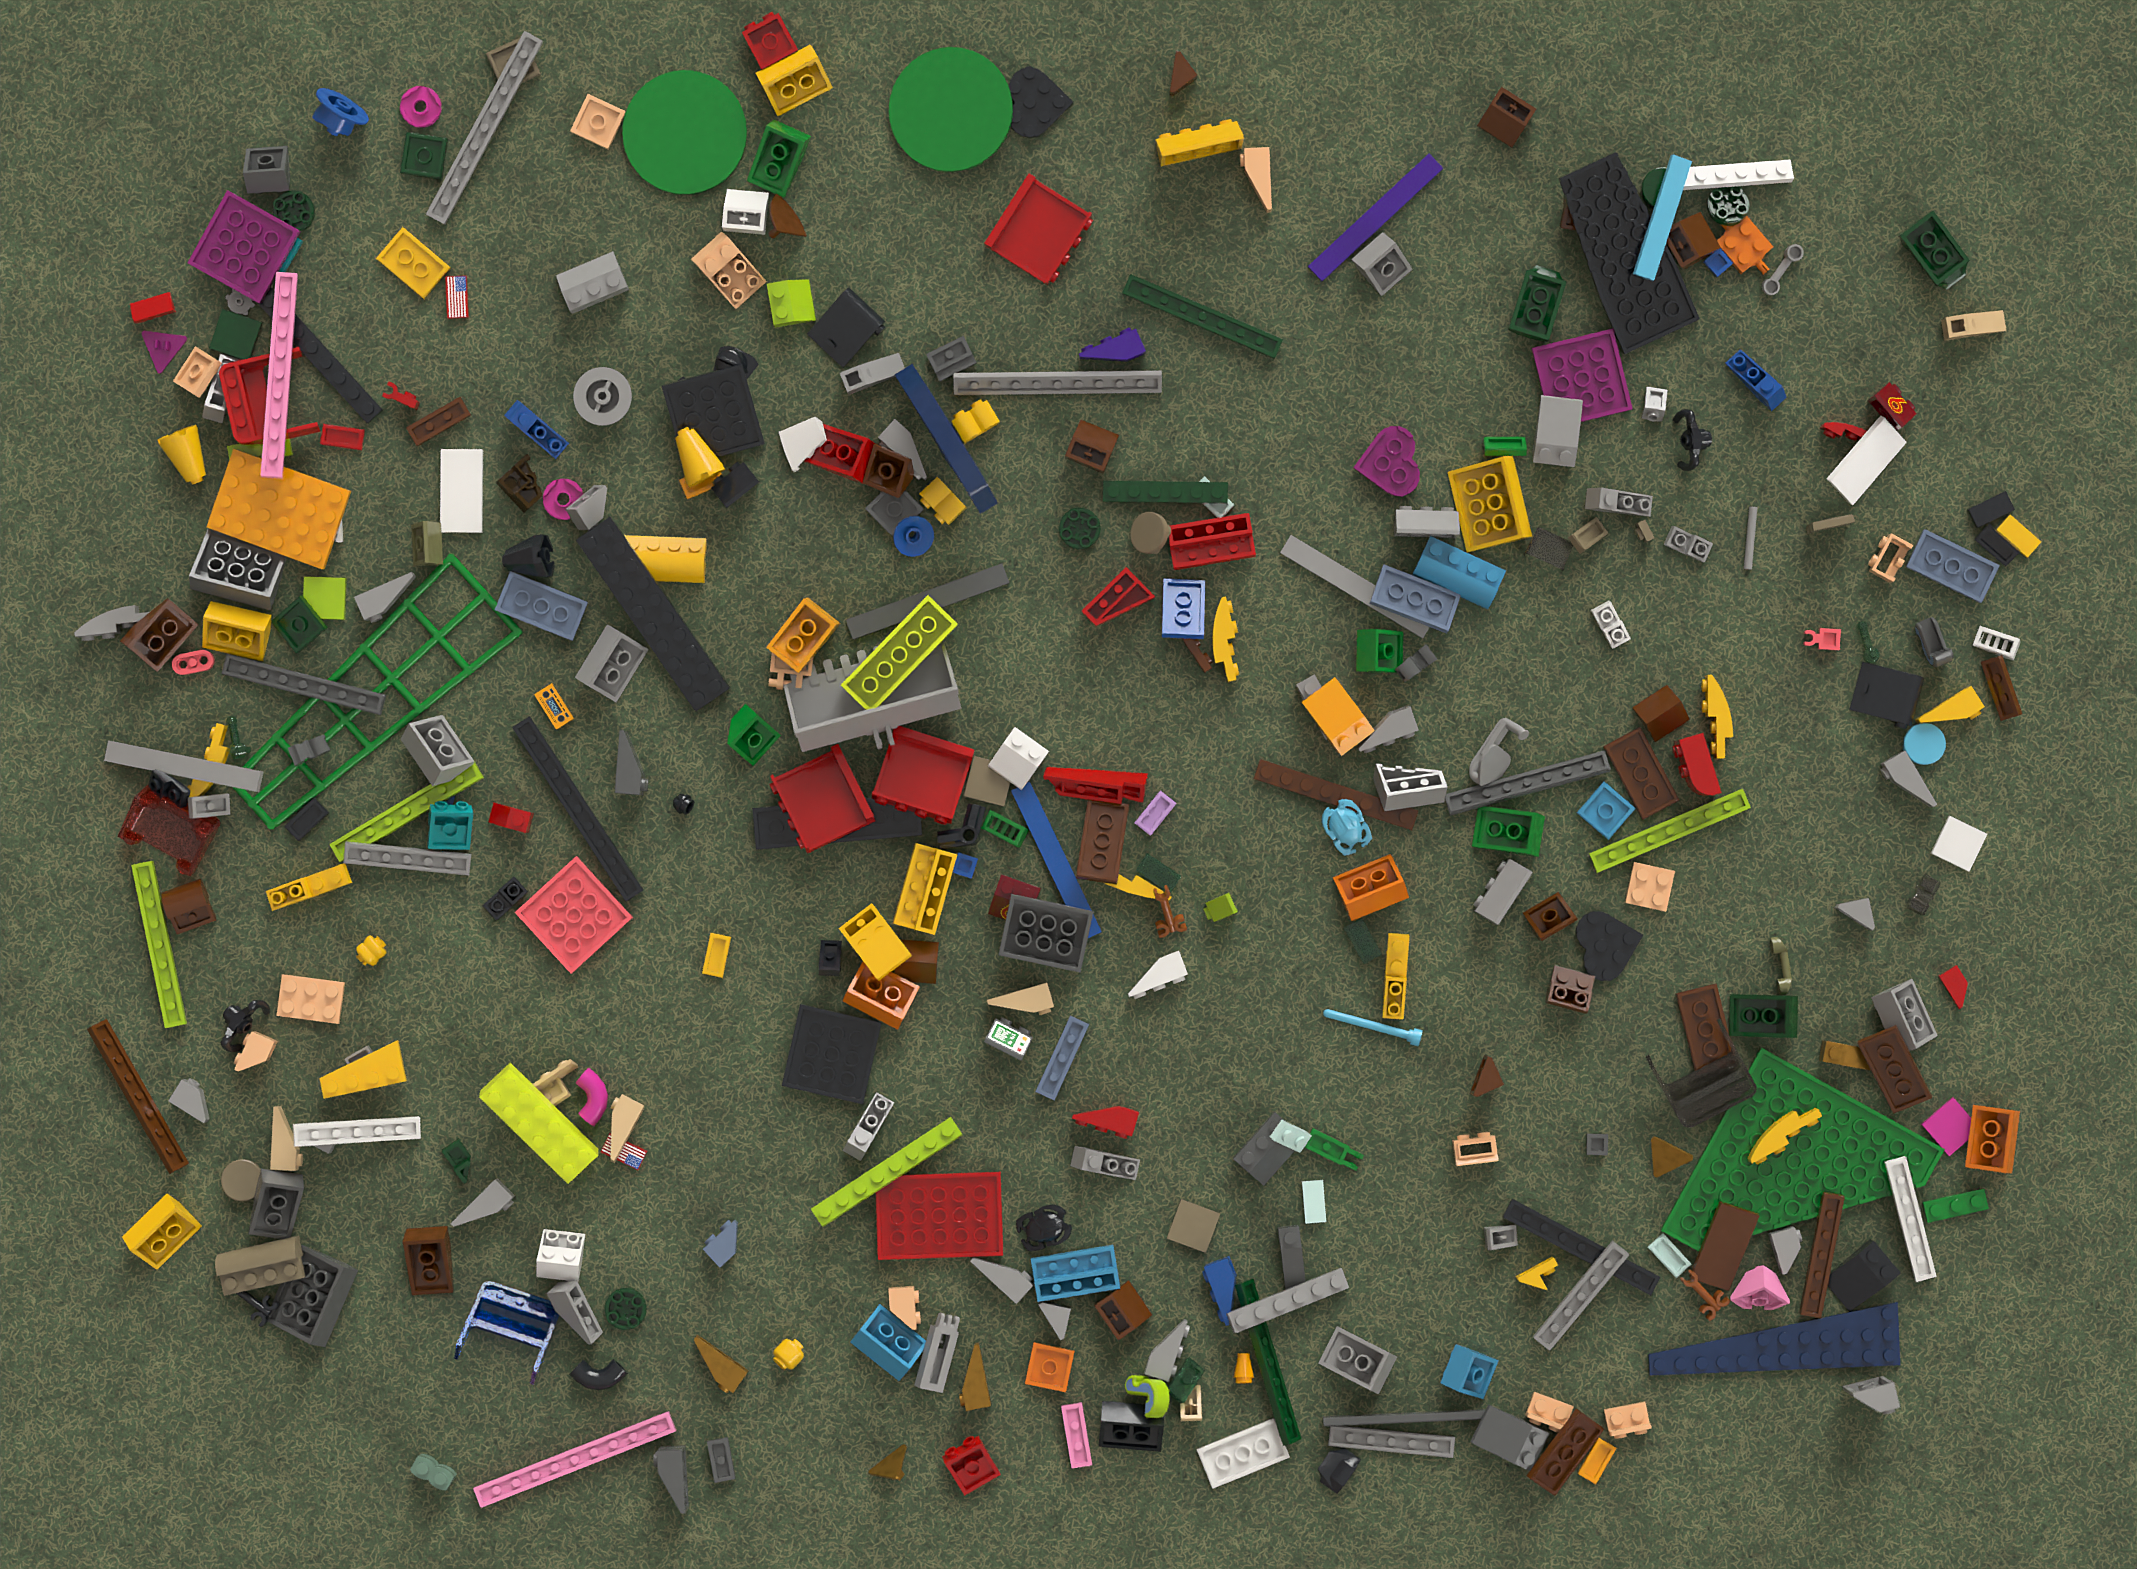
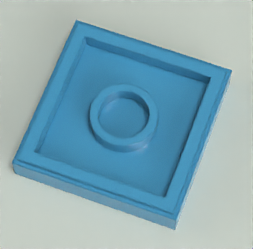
M1603 781L1578 810L1577 814L1609 840L1636 808Z

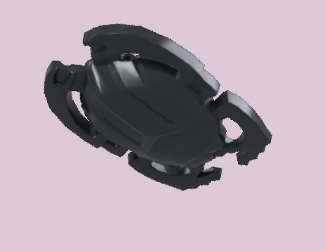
M1058 1205L1042 1206L1034 1211L1035 1216H1033V1212H1028L1016 1220L1017 1232L1020 1233L1022 1229L1027 1235L1026 1241L1025 1239L1021 1240L1027 1251H1037L1044 1249L1046 1246L1059 1245L1065 1242L1072 1232L1071 1224L1068 1225L1063 1220L1066 1211ZM1045 1209L1054 1210L1057 1212V1214L1051 1211H1045ZM1027 1218H1029L1030 1221H1029L1028 1224L1024 1227V1226H1023V1222H1024ZM1064 1230L1065 1232L1063 1237L1059 1241H1056V1239H1058L1061 1236ZM1030 1240L1038 1242L1039 1245H1032Z

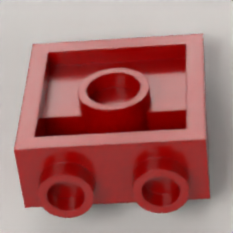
M771 12L763 16L762 22L758 24L752 22L744 27L745 31L742 32L761 70L798 51L779 13L774 15Z
M973 1436L967 1437L963 1441V1445L958 1448H948L945 1451V1455L942 1456L946 1467L964 1495L1001 1475L979 1436L975 1438Z

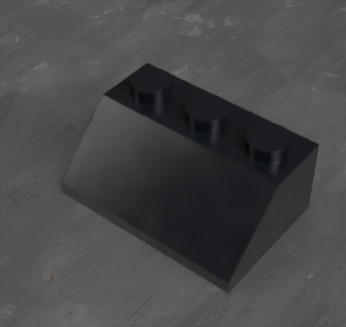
M1102 1401L1099 1447L1161 1452L1164 1416L1160 1418H1146V1404Z

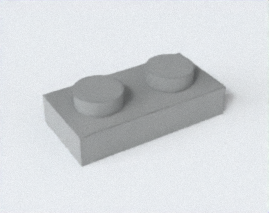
M229 794L188 797L189 818L230 815Z

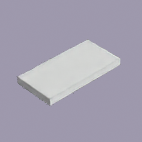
M1880 416L1828 476L1827 480L1849 504L1854 505L1907 442L1884 417Z
M441 449L440 523L442 533H483V449Z
M1274 1418L1197 1449L1212 1489L1290 1458L1286 1446L1282 1444Z

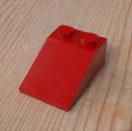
M823 424L827 440L821 447L816 448L814 454L810 458H806L804 462L862 483L873 445L876 443L869 438Z

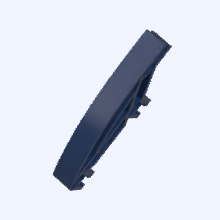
M913 364L894 374L979 513L981 514L998 504L975 462Z

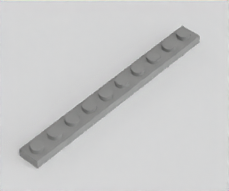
M526 31L523 32L426 215L443 224H446L542 46V40Z
M1162 371L954 373V395L1162 393Z

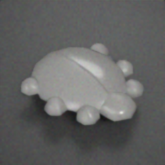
M232 289L233 293L225 297L228 301V307L236 314L247 315V310L255 306L252 302L253 300Z

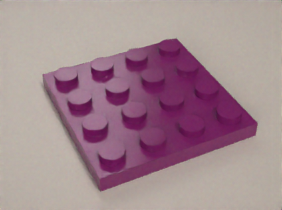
M227 190L192 253L188 264L261 304L276 278V272H279L301 231Z
M1613 329L1531 349L1542 395L1583 400L1581 422L1633 409Z

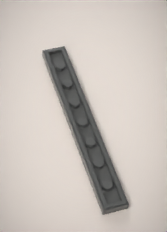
M999 564L849 618L846 622L854 640L901 623L927 595L942 608L1009 584V580L1003 564Z
M229 654L226 655L221 673L378 715L382 714L387 696Z
M1604 750L1495 780L1483 786L1477 785L1448 793L1445 796V802L1451 816L1610 772L1611 769Z
M1486 1409L1322 1416L1324 1426L1482 1419Z

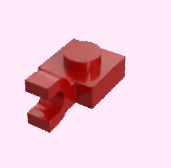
M388 382L387 385L393 388V393H383L382 397L390 400L393 399L412 409H418L420 402L416 400L417 396L407 391L404 394L399 393L398 387L394 383Z

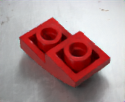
M1827 422L1820 427V429L1824 430L1823 434L1832 439L1841 437L1843 432H1845L1847 438L1857 441L1867 432L1854 425L1839 422Z

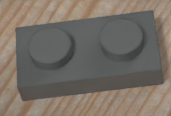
M728 1437L708 1440L707 1445L714 1482L735 1479Z

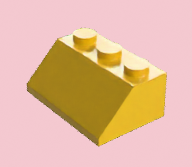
M811 44L756 72L777 116L833 88Z
M211 601L203 616L202 648L263 661L271 630L272 615Z
M167 1193L122 1238L132 1253L157 1270L202 1225L179 1201Z

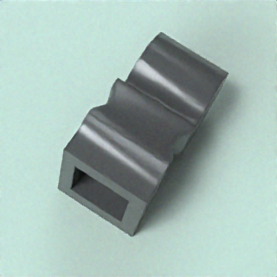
M1424 645L1394 670L1405 683L1421 672L1422 669L1435 662L1437 658L1429 647Z
M325 735L288 747L294 765L299 766L307 758H317L331 751L325 740Z

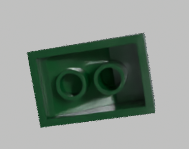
M1730 994L1729 1036L1797 1038L1798 996Z

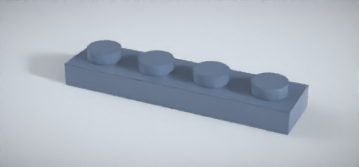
M1072 1016L1069 1017L1035 1092L1055 1100L1089 1026L1088 1023Z

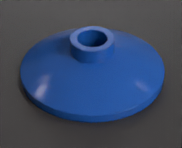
M920 516L904 518L896 526L893 535L896 548L902 554L911 557L925 553L931 547L934 539V531L931 524ZM911 531L915 532L913 537L908 536Z

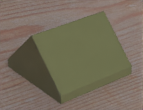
M422 521L411 525L413 567L442 565L441 523Z

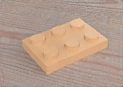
M282 974L277 1016L340 1024L345 982Z

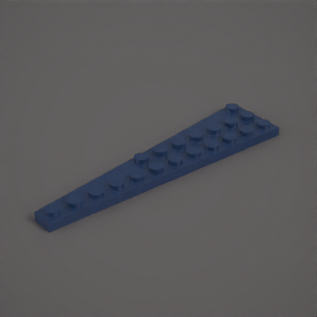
M1898 1302L1648 1354L1649 1375L1900 1365Z

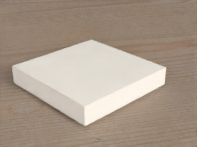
M1948 816L1931 854L1969 872L1987 834Z

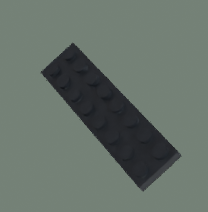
M865 798L874 815L875 822L831 843L922 835L921 817L916 816L915 812L909 810L902 812L895 809L893 805L887 804L884 806L877 804L872 798ZM780 806L752 808L756 850L799 846L796 840L799 836L796 830H791L787 822L790 817L787 812H782Z

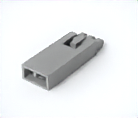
M939 1313L936 1324L930 1325L915 1381L916 1387L943 1393L959 1334L957 1332L960 1321L958 1316H954L952 1319V1315L947 1314L945 1316L944 1313ZM943 1335H946L943 1349L938 1348L939 1343H943Z

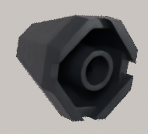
M544 534L534 535L505 550V554L502 556L503 566L511 572L544 578L553 577L555 563L554 561L550 562V552H553V546L549 536Z

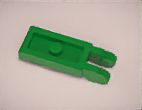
M1314 1128L1311 1129L1309 1133L1311 1138L1305 1148L1339 1165L1343 1164L1357 1171L1358 1166L1344 1160L1347 1152L1358 1159H1362L1363 1154Z

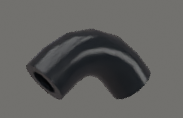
M615 1359L605 1368L599 1370L592 1368L583 1360L569 1375L585 1388L600 1391L615 1386L628 1372Z

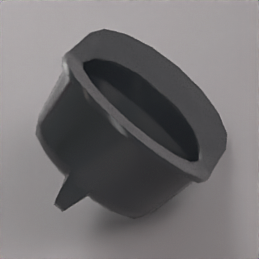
M724 346L719 350L713 371L742 363L746 379H748L759 364L750 354L732 346Z

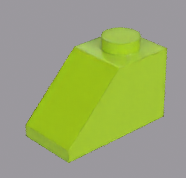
M1229 893L1206 902V908H1203L1207 919H1212L1213 922L1238 912Z

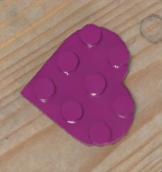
M1401 426L1384 428L1378 433L1353 469L1390 495L1402 497L1410 494L1417 487L1420 480L1418 465L1412 459L1415 452L1413 435Z

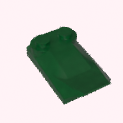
M1934 211L1923 216L1898 236L1901 239L1902 245L1910 251L1936 286L1947 290L1966 276V267L1970 260Z
M1537 265L1530 270H1526L1508 330L1533 340L1549 341L1566 286V281L1562 279L1560 272Z

